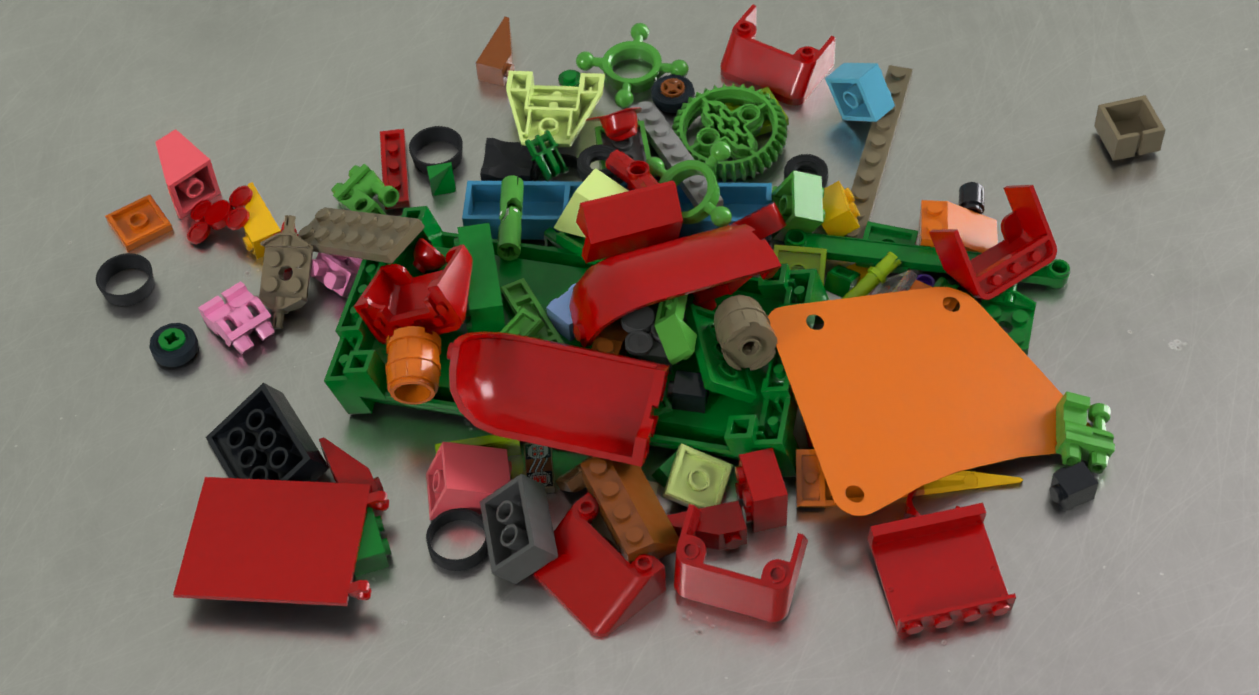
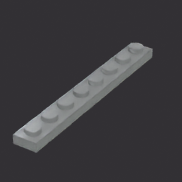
M644 101L630 106V108H642V111L637 113V121L644 120L647 139L668 169L682 161L694 160L653 101ZM701 175L691 176L679 184L694 207L703 200L707 192L706 177ZM719 196L716 207L723 206V198Z

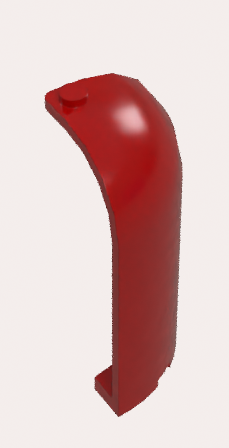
M737 223L611 256L588 268L573 287L569 307L574 326V336L577 341L581 342L583 347L591 346L604 328L635 310L760 274L763 280H766L776 274L781 264L769 243L765 239L760 240L756 236L754 228L746 224L737 225Z
M470 332L455 339L454 343L451 342L449 344L447 359L450 360V392L458 410L475 427L500 437L640 467L643 466L649 452L650 437L654 436L658 422V416H654L655 408L659 407L660 401H663L669 365L500 332Z

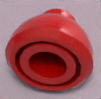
M422 238L416 242L413 252L415 260L412 265L424 274L427 270H438L447 264L446 258Z

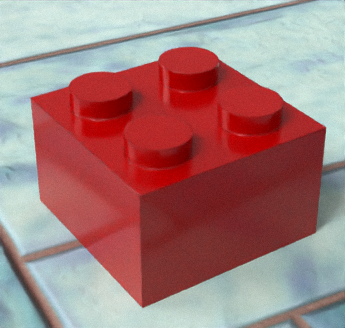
M773 448L740 454L739 466L735 467L738 483H735V489L738 499H743L745 506H742L745 522L751 523L753 533L787 526L788 493Z

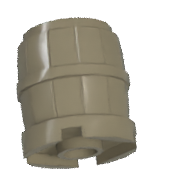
M737 295L727 298L718 306L714 314V327L716 338L721 345V352L727 364L736 370H741V367L757 370L767 365L775 356V347L778 342L775 332L770 326V320L760 304L751 297Z

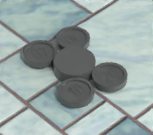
M649 306L621 317V325L629 333L625 339V348L634 356H644L652 350V337L661 343L655 329V315Z

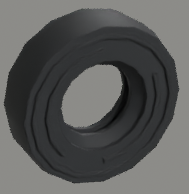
M603 144L593 145L584 149L577 159V169L581 179L584 181L594 170L590 167L592 162L597 160L606 161L610 153L616 149ZM607 168L599 170L611 179L615 175Z
M811 154L797 155L791 158L785 165L784 180L793 170L808 169L814 171L816 175L822 176L823 188L828 182V166L818 156Z

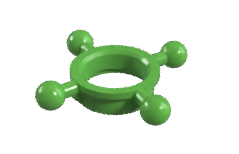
M636 23L632 26L631 37L633 41L614 45L604 54L603 58L594 57L587 51L579 53L576 57V64L581 70H590L594 66L599 67L604 72L610 86L618 91L615 94L614 100L620 108L630 107L634 101L633 94L649 90L657 79L665 73L685 77L689 71L688 64L684 60L678 59L672 63H662L658 50L652 45L643 42L649 36V29L644 23ZM627 59H641L653 66L646 75L638 78H624L612 70L614 65Z
M724 141L715 142L710 149L711 155L704 163L698 160H686L666 170L660 158L651 157L646 160L650 167V174L654 178H661L659 184L673 180L677 187L683 180L691 176L701 175L706 177L707 192L705 197L693 209L682 212V224L698 223L711 215L712 223L717 227L727 226L731 222L732 214L730 210L725 206L716 207L719 201L720 189L714 174L716 164L726 161L731 155V148L728 143Z

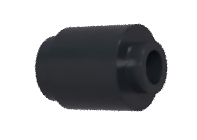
M976 182L963 184L959 188V206L982 214L985 209L984 187Z

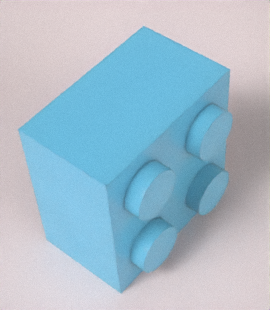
M843 63L825 78L843 120L877 122L895 107L891 92L886 85L878 63Z

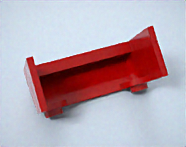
M752 4L732 29L720 64V73L723 78L739 85L744 84L746 88L753 85L755 91L769 87L776 100L790 106H799L807 100L834 66L836 37L831 36L820 50L805 46L799 48L793 55L754 39L757 33V6Z
M1013 185L1003 188L1012 212L1006 215L1001 222V232L1004 240L971 260L968 257L958 229L929 231L945 272L975 298L983 300L992 299L1055 259L1057 245L1034 185Z
M689 504L676 548L674 588L676 592L689 600L772 623L783 621L789 613L808 540L805 535L797 534L790 562L781 559L771 560L764 566L760 579L704 564L707 553L706 545L700 538L695 536L702 512L695 505Z

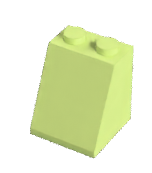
M595 168L574 192L554 228L557 231L586 238L576 223L580 203L627 192L628 190Z

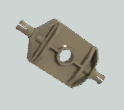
M285 215L282 233L279 232L260 244L265 247L258 298L265 306L272 309V326L274 329L280 330L283 329L284 314L288 315V312L299 309L307 303L314 247L298 237L297 233L294 232L296 217L292 215ZM292 268L293 274L291 278L285 281L283 278L284 271Z

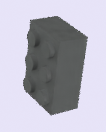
M520 474L480 501L492 574L517 584L558 557L545 486Z

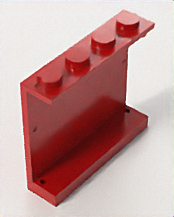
M983 503L870 526L868 542L897 634L905 632L916 634L924 628L932 626L944 628L960 620L972 622L988 614L1000 616L1008 613L1013 608L1016 595L1015 593L1008 595L984 526L987 512Z

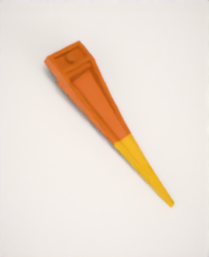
M796 449V507H837L815 449ZM963 470L917 488L916 496L1021 483L1023 479L1020 477ZM849 486L845 491L846 497L852 502L858 503L864 499V492L857 486ZM909 493L901 498H907Z

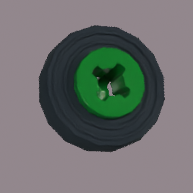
M169 323L153 333L150 338L149 348L154 360L160 365L177 367L194 358L198 351V339L194 330L188 325Z

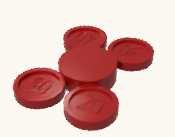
M245 185L236 188L230 195L229 202L226 200H220L214 204L209 200L198 202L190 214L196 223L189 229L187 239L192 244H199L209 236L211 228L214 230H220L226 226L231 230L242 228L250 217L249 211L244 206L250 202L253 196L252 190Z

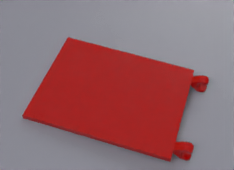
M205 477L173 596L174 598L347 606L349 596L360 600H369L372 593L371 588H369V582L367 580L352 581L367 508L371 507L376 510L386 511L390 503L389 499H387L388 495L385 491L371 493V484Z

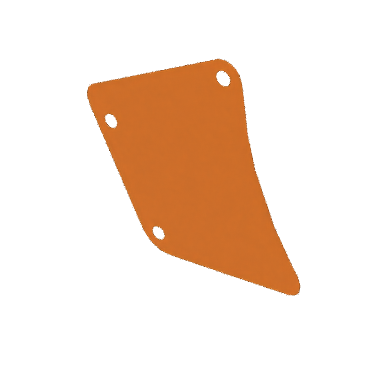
M930 287L788 305L774 309L768 316L770 326L777 337L778 344L776 343L778 353L832 498L837 506L848 514L854 516L872 514L923 485L959 471L1019 457L1057 454L1055 453V446L1057 445L1056 406L1063 397L1062 393L973 297L965 292L950 287ZM946 297L955 298L960 304L959 310L955 312L948 311L943 306V300ZM810 315L821 317L824 321L823 328L819 330L811 329L806 323L807 317ZM849 486H857L862 489L864 499L861 502L855 503L846 497L845 491Z

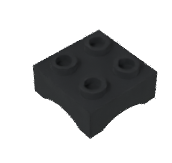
M486 138L484 162L480 172L481 181H502L505 177L512 175L521 178L523 181H533L536 161L531 160L532 156L527 146H521L520 142H505L496 138Z

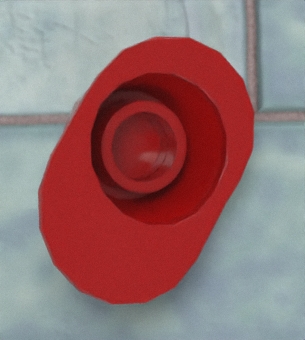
M627 108L606 116L588 118L586 121H600L606 135L611 140L623 141L637 134V113L642 111V108Z

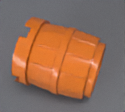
M407 326L394 330V336L390 337L388 335L386 342L388 356L385 369L388 392L394 400L400 403L416 405L426 403L433 399L439 387L441 375L439 357L441 354V337L434 331L433 335L425 333V328L419 326Z

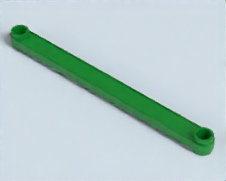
M791 229L784 237L783 245L827 249V260L877 265L888 252H892L898 257L896 260L900 259V267L946 273L935 247L807 233L800 229ZM966 251L970 260L981 254L980 252ZM1055 259L1020 282L1048 285L1051 288L1060 289L1068 282L1070 266L1064 260Z

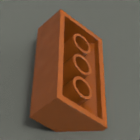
M598 457L580 463L583 482L589 493L596 499L599 513L621 555L630 564L642 554L660 559L676 552L679 537L640 466Z

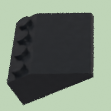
M262 383L206 436L208 443L229 478L315 482L329 469L328 464L285 395L265 383Z

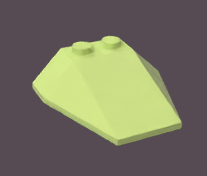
M509 71L506 92L521 146H526L525 140L529 139L531 141L535 139L536 135L541 136L544 134V131L549 130L556 144H559L557 147H571L585 125L586 119L589 118L603 95L605 74L581 73L579 87L534 85L533 71ZM547 141L544 142L546 147H550Z

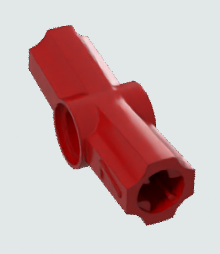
M618 149L611 152L606 160V168L627 183L628 191L659 184L650 174L648 163L634 161Z

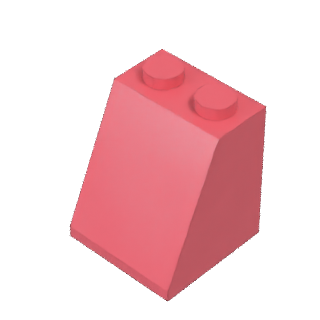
M175 129L155 142L165 181L180 220L189 215L198 202L202 200L210 201L221 194L211 160L179 131Z
M442 442L426 472L430 520H434L445 511L457 508L469 509L482 514L480 501L511 481L512 463L508 461L507 449Z

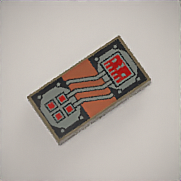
M524 443L525 476L543 484L546 493H555L552 448L533 443Z

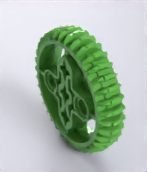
M734 83L731 87L723 84L721 88H717L714 85L712 90L705 88L703 94L696 92L695 98L689 97L688 103L682 104L681 109L677 111V116L674 117L672 125L673 131L694 160L704 163L711 155V146L717 141H724L729 144L731 148L730 157L734 161L718 162L714 169L716 180L722 179L724 183L727 179H732L735 183L737 178H742L745 182L746 176L750 175L754 178L756 172L763 174L764 167L770 169L772 162H777L778 156L782 155L783 148L786 145L787 122L784 112H782L780 105H777L776 100L771 99L769 93L763 95L762 90L755 91L753 85L748 89L744 84L740 87H736ZM725 103H733V105H740V107L730 111L725 106ZM701 115V123L705 128L698 132L694 144L689 146L686 137L687 131L693 121ZM768 119L772 125V136L766 145L758 151V143L754 137L760 133L764 121Z

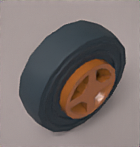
M673 74L657 79L651 91V97L655 106L659 110L669 113H676L681 109L683 103H688L689 97L694 98L695 96L692 82L686 77Z

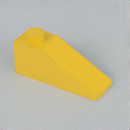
M253 182L248 184V187L252 190L253 196L245 206L250 213V217L243 226L246 236L242 237L247 250H253L257 259L264 256L265 247L260 245L261 242L274 236V234H278L281 230Z

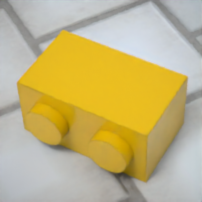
M840 181L824 188L822 200L825 219L821 225L826 233L843 237L860 228L857 219L860 213L854 203L855 198L848 187L844 189Z

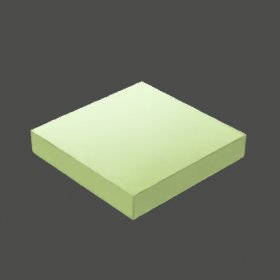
M681 444L678 447L662 497L686 507L692 504L698 509L721 504L733 464Z

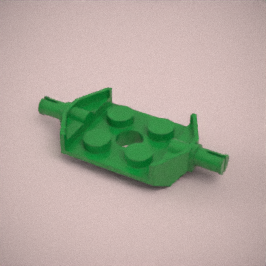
M1018 283L992 299H982L981 306L1001 328L1010 330L1007 334L1027 355L1036 302L1018 292Z

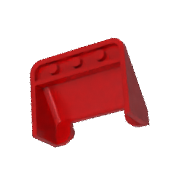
M588 492L574 503L553 531L558 557L532 574L592 635L605 637L666 591L665 566L656 557L646 554L639 555L630 564L590 525L592 520L598 515L599 506L596 499Z

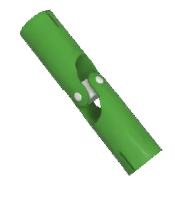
M514 175L507 176L502 180L499 219L501 221L498 227L497 254L501 259L507 261L517 259L521 253L524 182L521 178H517Z

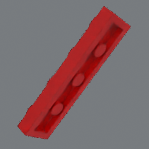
M404 129L380 131L382 182L385 186H392L399 192L398 202L392 207L384 206V208L389 210L410 207Z

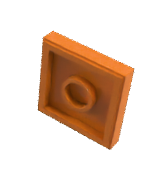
M150 194L105 215L108 224L127 252L173 230L171 223Z

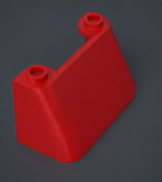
M464 244L449 249L446 254L447 266L444 270L412 278L407 269L402 265L389 264L380 267L354 305L355 310L379 342L386 345L388 335L392 337L394 336V330L407 326L424 327L425 333L433 335V331L439 335L456 331L461 327L466 319L473 265L472 256Z

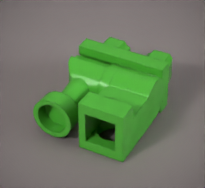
M365 164L361 167L354 165L349 170L348 176L350 178L344 184L337 183L331 189L333 197L344 210L386 215L372 198L378 195L379 202L386 207L394 206L399 200L398 190L392 186H385L376 173Z
M1068 391L1065 392L1056 406L1057 445L1055 446V453L1062 455L1063 465L1073 466L1084 460L1088 461V469L1091 472L1100 474L1107 467L1108 459L1115 451L1114 435L1106 431L1105 425L1111 418V409L1108 405L1102 403L1090 405V397ZM1087 410H1088V419H1089V421H1091V422L1093 423L1092 427L1086 426V425H1087Z

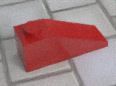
M326 438L319 439L324 458L336 483L371 484V493L384 491L379 477L373 478L368 467Z
M739 500L699 508L702 513L695 536L705 543L706 548L716 550L736 549L741 545L747 544V527ZM687 511L667 515L678 537H680Z

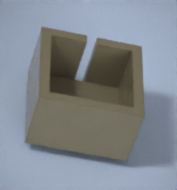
M1146 95L1098 105L1094 127L1113 161L1133 157L1135 152L1143 155L1161 150L1165 128Z

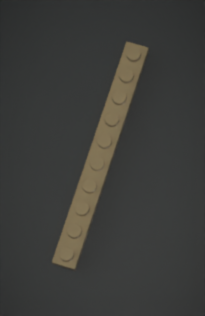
M892 65L888 67L885 82L891 92L895 107L877 122L871 123L851 189L855 198L854 203L860 213V216L857 217L860 228L843 237L863 239L867 222H870L913 69Z

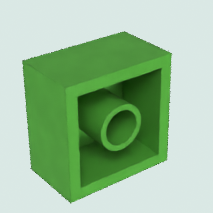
M793 170L772 193V202H775L787 224L784 228L773 233L772 239L784 241L786 233L791 229H800L803 232L813 233L824 222L825 210H823L822 200L824 197L822 176Z

